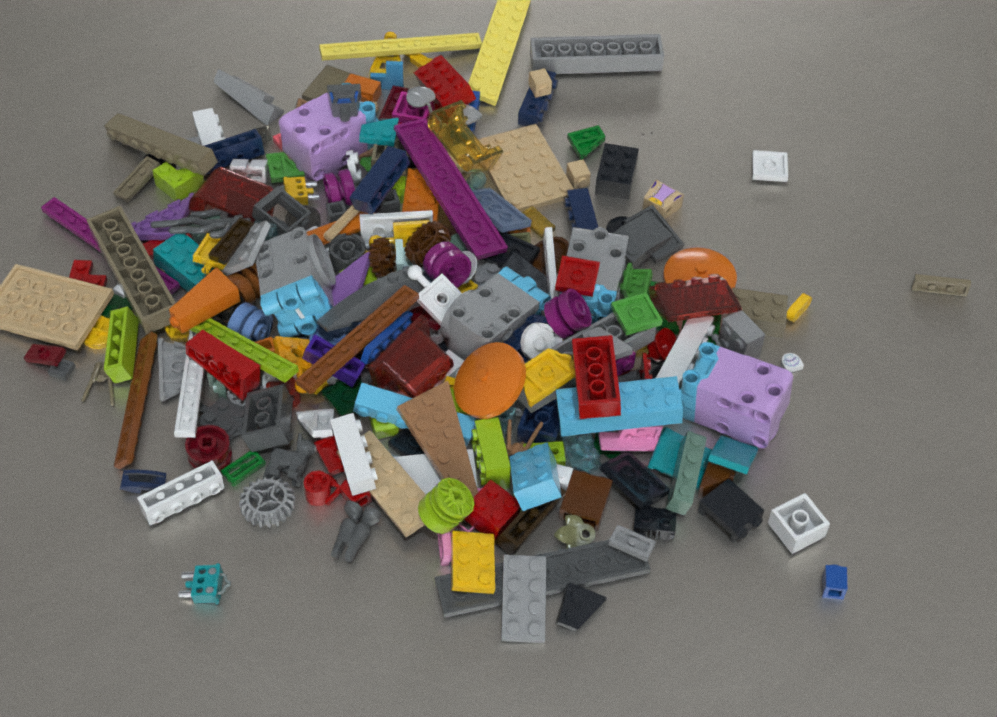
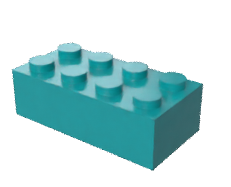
M185 233L175 234L153 249L154 264L164 270L168 276L179 282L180 286L187 292L207 276L206 272L203 274L201 271L204 265L193 262V255L199 245Z

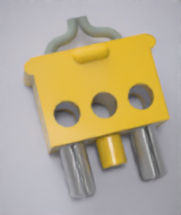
M305 177L283 178V185L280 187L284 188V191L303 206H308L309 200L320 199V195L314 194L313 187H317V181L305 182Z

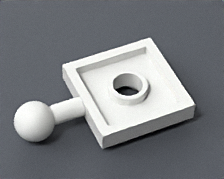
M412 265L407 271L408 277L412 280H418L424 287L419 293L420 299L417 302L441 326L446 311L462 293L443 274L430 283L422 275L421 267ZM443 296L446 299V303L438 302L437 297Z

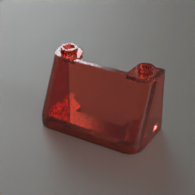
M219 167L209 175L191 197L189 210L193 212L205 211L208 204L233 215H243L244 218H251V222L259 224L260 222L252 217L254 205L274 189L257 180L227 168ZM274 207L267 212L271 217L274 214Z

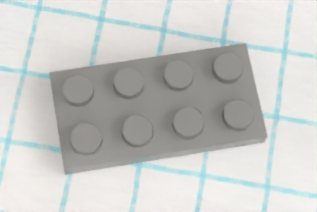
M503 555L501 641L545 643L546 557Z

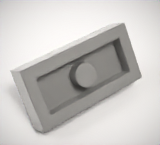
M617 525L608 545L647 562L656 541Z

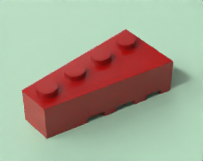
M202 329L186 342V355L242 401L247 397V393L253 392L259 387L260 365L220 341L212 334Z

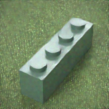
M687 431L680 442L665 509L685 516L692 506L707 437Z

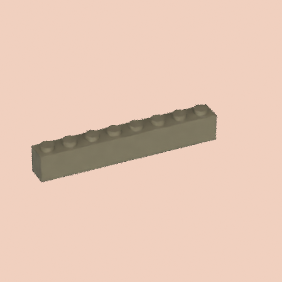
M117 113L104 125L107 136L111 140L119 141L123 145H129L158 159L166 160L170 164L173 163L181 168L191 170L193 173L204 176L218 163L212 149L123 114Z

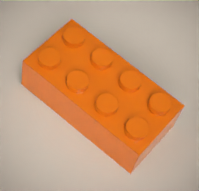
M408 168L402 212L432 210L433 221L439 222L441 209L439 202L419 170Z

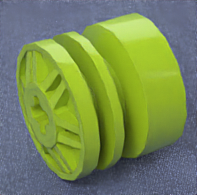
M445 478L419 501V516L422 522L432 531L440 534L449 533L473 511L474 499L464 483L457 479Z

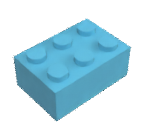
M548 442L509 456L513 493L522 511L562 497L557 462Z

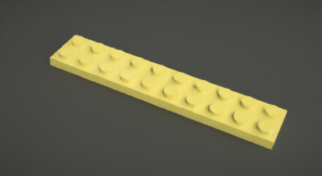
M497 0L468 82L472 91H480V100L495 106L498 101L531 0Z

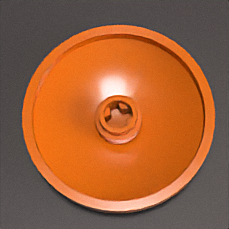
M695 247L678 251L668 259L664 267L663 282L670 285L672 297L679 302L713 307L730 298L732 288L736 286L737 274L733 264L719 252Z
M500 342L489 343L473 351L465 359L456 375L454 395L458 406L468 415L478 419L493 418L510 408L519 397L526 379V366L520 353L510 345Z

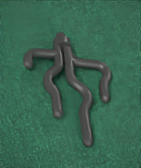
M213 208L205 211L191 212L190 217L153 221L150 226L152 228L170 227V234H205L210 232L209 236L216 239L222 238L238 218H244V216L235 215L234 218H229L226 209ZM221 215L220 219H201ZM197 224V225L202 226V227L184 226V225Z

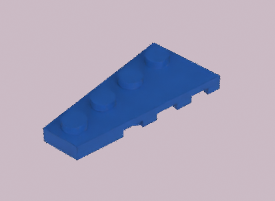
M410 311L404 312L364 348L360 361L367 365L376 360L381 352L386 351L389 347L404 339L412 325L413 313Z

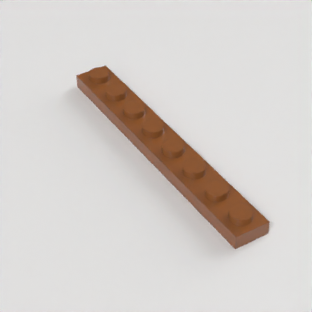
M406 285L401 287L296 379L297 386L309 394L316 391L420 299L419 293Z
M152 331L140 339L133 379L130 385L114 467L120 470L130 465L135 458L134 450L138 442L137 435L141 427V415L145 408L144 401L148 393L147 386L151 378L150 371L154 363V351L157 348L156 341L158 335Z

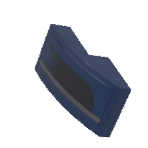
M124 470L120 490L138 494L141 493V490L151 491L165 484L167 473L152 470Z

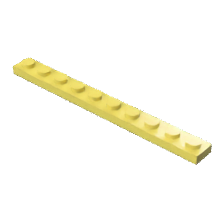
M479 33L319 44L321 59L324 61L480 49L482 41Z

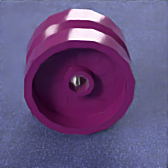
M348 169L338 171L337 178L333 172L323 174L327 202L332 203L343 200L347 205L352 206L353 204L349 197L355 191L350 171Z
M441 242L433 246L425 255L423 269L432 280L443 274L458 288L470 275L471 261L468 256L451 242Z
M568 289L559 294V297L556 296L545 302L544 312L546 319L559 337L567 339L576 334L577 331H582L591 325L590 309L585 299L576 290Z

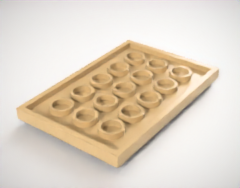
M537 124L473 140V146L479 152L480 159L499 195L520 212L564 201V198L567 197V190L574 189Z
M15 264L0 285V329L78 350L113 297L114 291L111 288Z

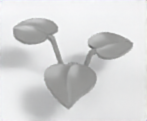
M414 87L408 91L406 96L407 102L412 107L428 106L432 125L430 126L440 142L446 140V131H449L452 120H454L455 125L466 126L482 118V114L474 107L465 104L459 105L452 110L453 116L449 118L445 126L443 122L435 123L431 104L429 103L435 100V93L430 88Z

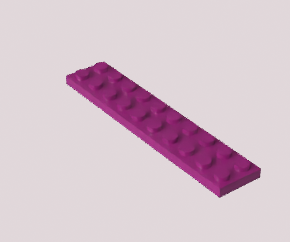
M426 118L394 125L397 137L468 251L473 253L477 260L507 252L508 246Z

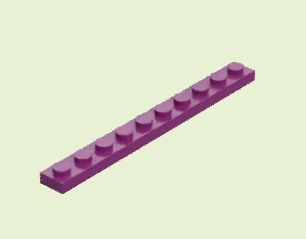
M55 197L41 206L43 213L101 252L90 232L86 218ZM156 267L172 295L180 288L179 282Z

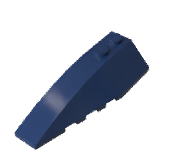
M557 399L533 413L525 407L517 429L518 442L527 444L540 422H543V426L532 443L552 442L557 439L560 431Z

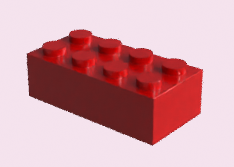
M442 55L433 58L432 61L413 72L420 86L430 88L435 93L434 102L447 117L452 115V110L456 106L468 105L476 99L469 83Z
M613 336L572 339L579 418L621 416V399Z

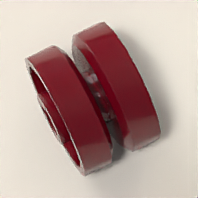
M200 426L196 430L195 438H186L185 449L192 470L213 461L221 473L222 469L232 463L233 454L229 435L219 426Z

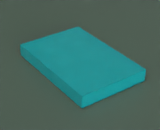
M721 435L712 449L708 461L747 474L759 448Z

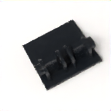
M636 505L633 532L647 537L648 530H650L649 538H651L652 531H656L655 539L658 538V532H660L659 539L670 541V539L675 537L677 513L665 508H656L649 505L641 509Z

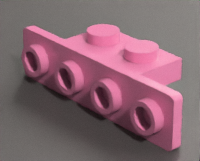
M663 426L624 429L618 432H599L601 450L654 452Z

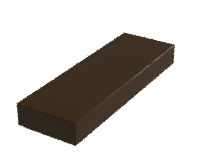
M239 217L209 252V258L225 265L234 255L255 223Z

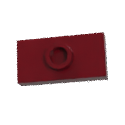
M32 344L23 358L28 363L58 366L66 350L64 347Z

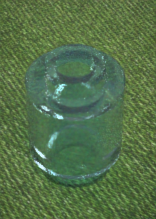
M476 171L466 179V182L472 191L482 189L486 184V176L484 173Z

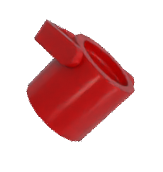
M321 470L310 472L306 475L303 482L306 501L313 506H323L325 504L329 506L341 493L338 481ZM331 487L336 488L333 493H331Z

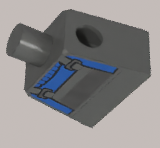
M327 85L328 102L332 116L340 117V120L343 122L349 121L350 117L357 116L361 103V85Z

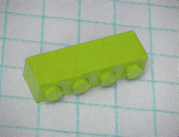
M128 306L113 310L110 313L104 371L115 384L133 379L139 321Z

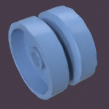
M245 302L236 308L231 315L227 327L256 342L269 337L273 327V316H266L262 309H258L256 306Z

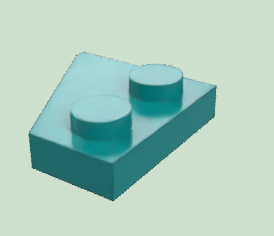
M399 118L362 124L359 142L394 147L396 139L394 125L398 124Z

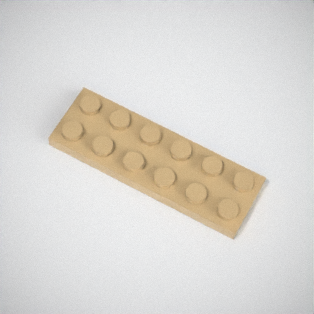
M369 430L363 434L368 445L364 449L365 452H370L373 463L369 464L370 469L375 468L378 480L374 481L376 489L370 490V495L403 535L408 537L425 525L419 516L418 505L419 501L426 494Z

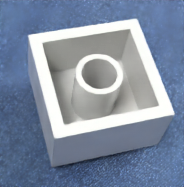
M806 493L772 509L768 520L770 527L791 554L826 537L830 523Z

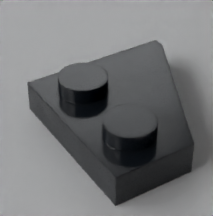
M569 582L566 585L555 624L572 631H577L606 601L607 597Z

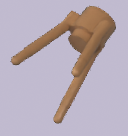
M508 420L506 450L509 462V456L529 449L543 426V422L538 424L524 447V442L511 445L512 420Z

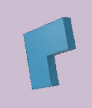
M386 61V73H370V79L380 81L381 89L391 90L393 85L404 87L403 61Z

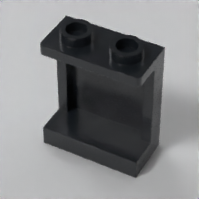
M728 478L700 500L698 512L702 516L709 513L731 534L730 541L734 543L738 539H744L749 530L752 528L756 529L761 525L764 509Z

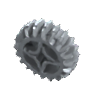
M265 475L263 480L257 477L255 483L250 481L249 487H244V493L240 495L239 505L242 515L245 516L247 522L251 521L253 526L259 523L261 529L264 525H267L270 529L271 524L279 526V521L286 522V517H291L292 511L295 509L296 499L293 489L290 488L288 482L284 483L282 478L276 480L274 475L271 479H268ZM278 495L283 498V502L278 500ZM253 501L258 505L256 509L252 506Z

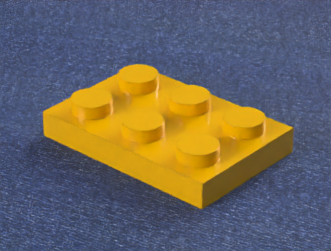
M452 531L451 591L494 594V534Z

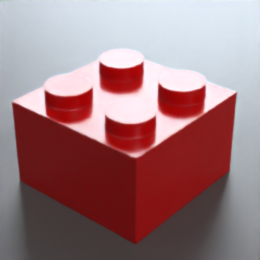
M490 480L473 497V511L464 520L481 533L494 534L495 541L520 513L521 507L513 495Z

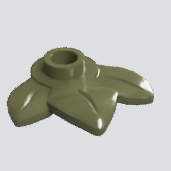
M566 515V525L560 527L554 534L555 538L567 544L566 549L590 544L596 536L594 528L589 524H584L583 520L577 515ZM582 531H588L589 537L584 538Z

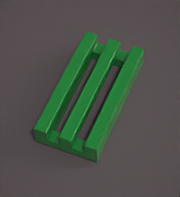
M250 450L222 469L221 475L226 477V480L230 481L234 487L264 467L266 461L256 451L251 452ZM240 466L239 469H237V470L234 471L233 473L229 474L230 472H232L233 470H235L236 468H238V467Z

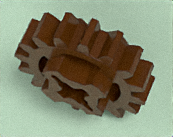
M386 237L374 239L373 243L370 244L372 249L369 250L371 255L368 258L369 262H371L370 267H373L372 273H375L376 277L382 278L394 272L393 266H396L394 262L396 260L395 249H392L393 243H389V239H386Z

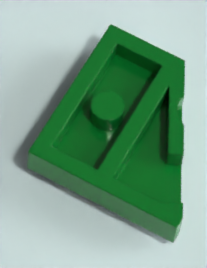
M599 125L574 131L567 135V139L580 160L584 159L605 142L606 137Z

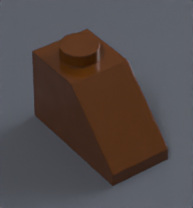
M708 462L700 485L698 498H704L728 478L733 481L736 471Z

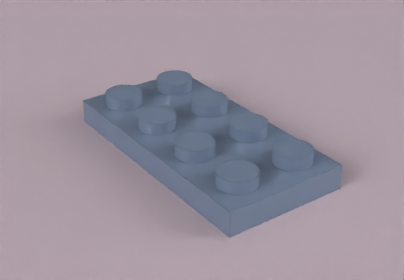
M490 187L472 191L494 226L500 232L507 233L508 231L521 230L531 226V219Z

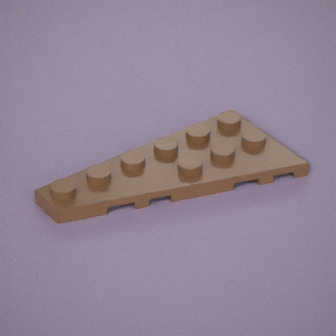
M446 381L397 406L396 410L441 479L453 478L464 483L474 497L478 490L449 382Z

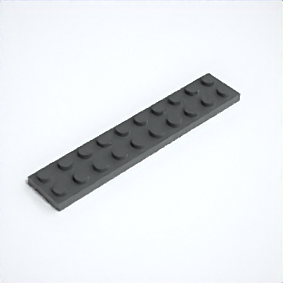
M609 540L535 555L546 557V596L565 592L566 585L569 582L584 588L648 574L651 568L648 561L645 562L609 546ZM503 562L495 564L494 594L451 591V574L435 577V584L444 618L502 606Z

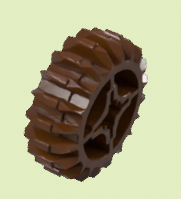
M429 221L427 224L423 223L422 227H417V230L412 232L413 235L408 237L409 241L406 242L404 249L405 255L413 265H418L422 268L425 255L433 246L441 242L451 241L452 238L450 237L449 230L440 222Z

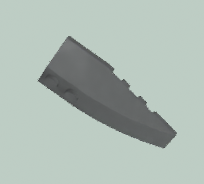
M410 266L404 267L402 270L389 273L387 276L379 278L347 296L317 320V324L327 332L352 326V322L364 321L404 285L417 293H420L424 287L418 280H412L408 277L407 271ZM416 301L406 311H409L421 305Z

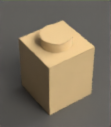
M546 69L529 72L528 85L535 98L551 94L552 80Z
M584 160L567 163L566 176L573 188L578 189L590 186L591 173Z

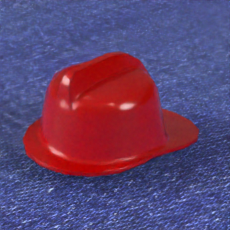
M661 329L655 335L654 341L647 345V358L652 357L655 362L666 360L677 340L670 329Z

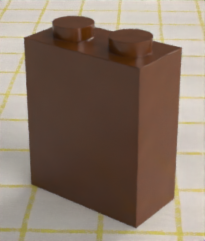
M573 470L560 508L559 520L565 522L566 515H577L583 520L584 524H589L594 530L599 531L611 494L613 480L603 476L591 475L585 471Z

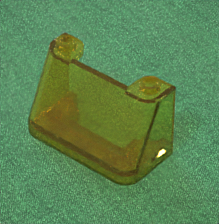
M462 100L432 111L427 120L428 127L464 171L485 172L495 166L504 151L499 145L491 148L490 144L484 147L465 124L468 117L464 116L463 109L467 106Z

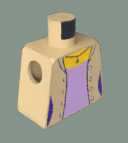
M655 180L644 196L642 209L644 210L653 204L662 217L666 219L682 207L684 194Z

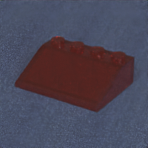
M711 274L707 278L692 277L688 281L678 279L668 284L658 282L655 283V286H649V295L659 315L668 322L742 311V307L727 280L719 274Z

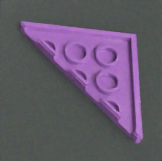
M190 193L189 197L182 201L178 199L168 204V208L160 212L156 210L146 215V219L138 223L136 221L131 223L139 239L167 240L175 235L169 233L170 227L152 228L150 224L153 221L176 220L187 217L196 198L195 194Z
M366 252L335 276L336 284L331 286L334 306L363 287L370 265L368 257L371 254L369 252Z

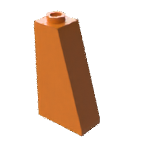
M218 268L213 269L169 309L170 324L181 333L190 330L239 303L238 287Z

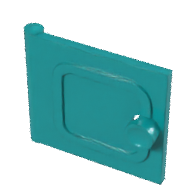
M664 427L647 467L673 477L680 442L684 436L668 427ZM707 447L704 449L696 490L700 488L709 462L708 458L712 451Z

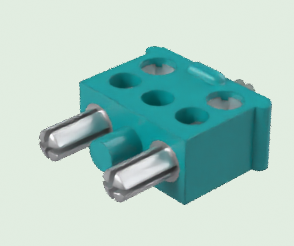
M219 563L216 565H196L194 571L181 573L182 579H193V581H186L185 587L192 588V590H180L178 597L192 598L194 604L215 603L218 605L221 594L225 592L227 587L231 586V581L227 579V575L224 574ZM223 577H224V581H225L227 584L224 585V587H223V589H222V582H223Z

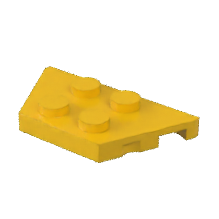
M548 348L525 363L526 379L523 389L528 405L530 407L534 406L575 377L574 361L571 355L561 354L556 350Z

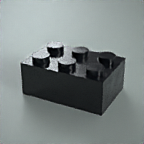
M605 143L596 178L595 194L629 200L639 148Z

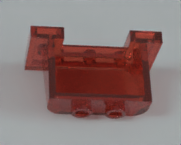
M421 314L368 368L373 386L382 389L387 385L400 395L414 398L434 388L439 381L446 377L447 372L454 366L453 359L431 339L428 320Z

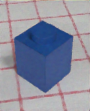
M836 564L825 565L822 574V598L844 600L848 590L847 567Z

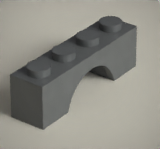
M395 189L389 191L375 210V214L400 212V201ZM343 200L327 203L328 223L337 221L351 206L347 205Z

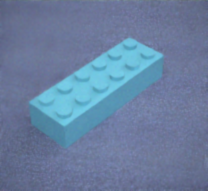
M677 376L619 382L621 416L580 419L576 387L556 389L561 436L683 423V406Z

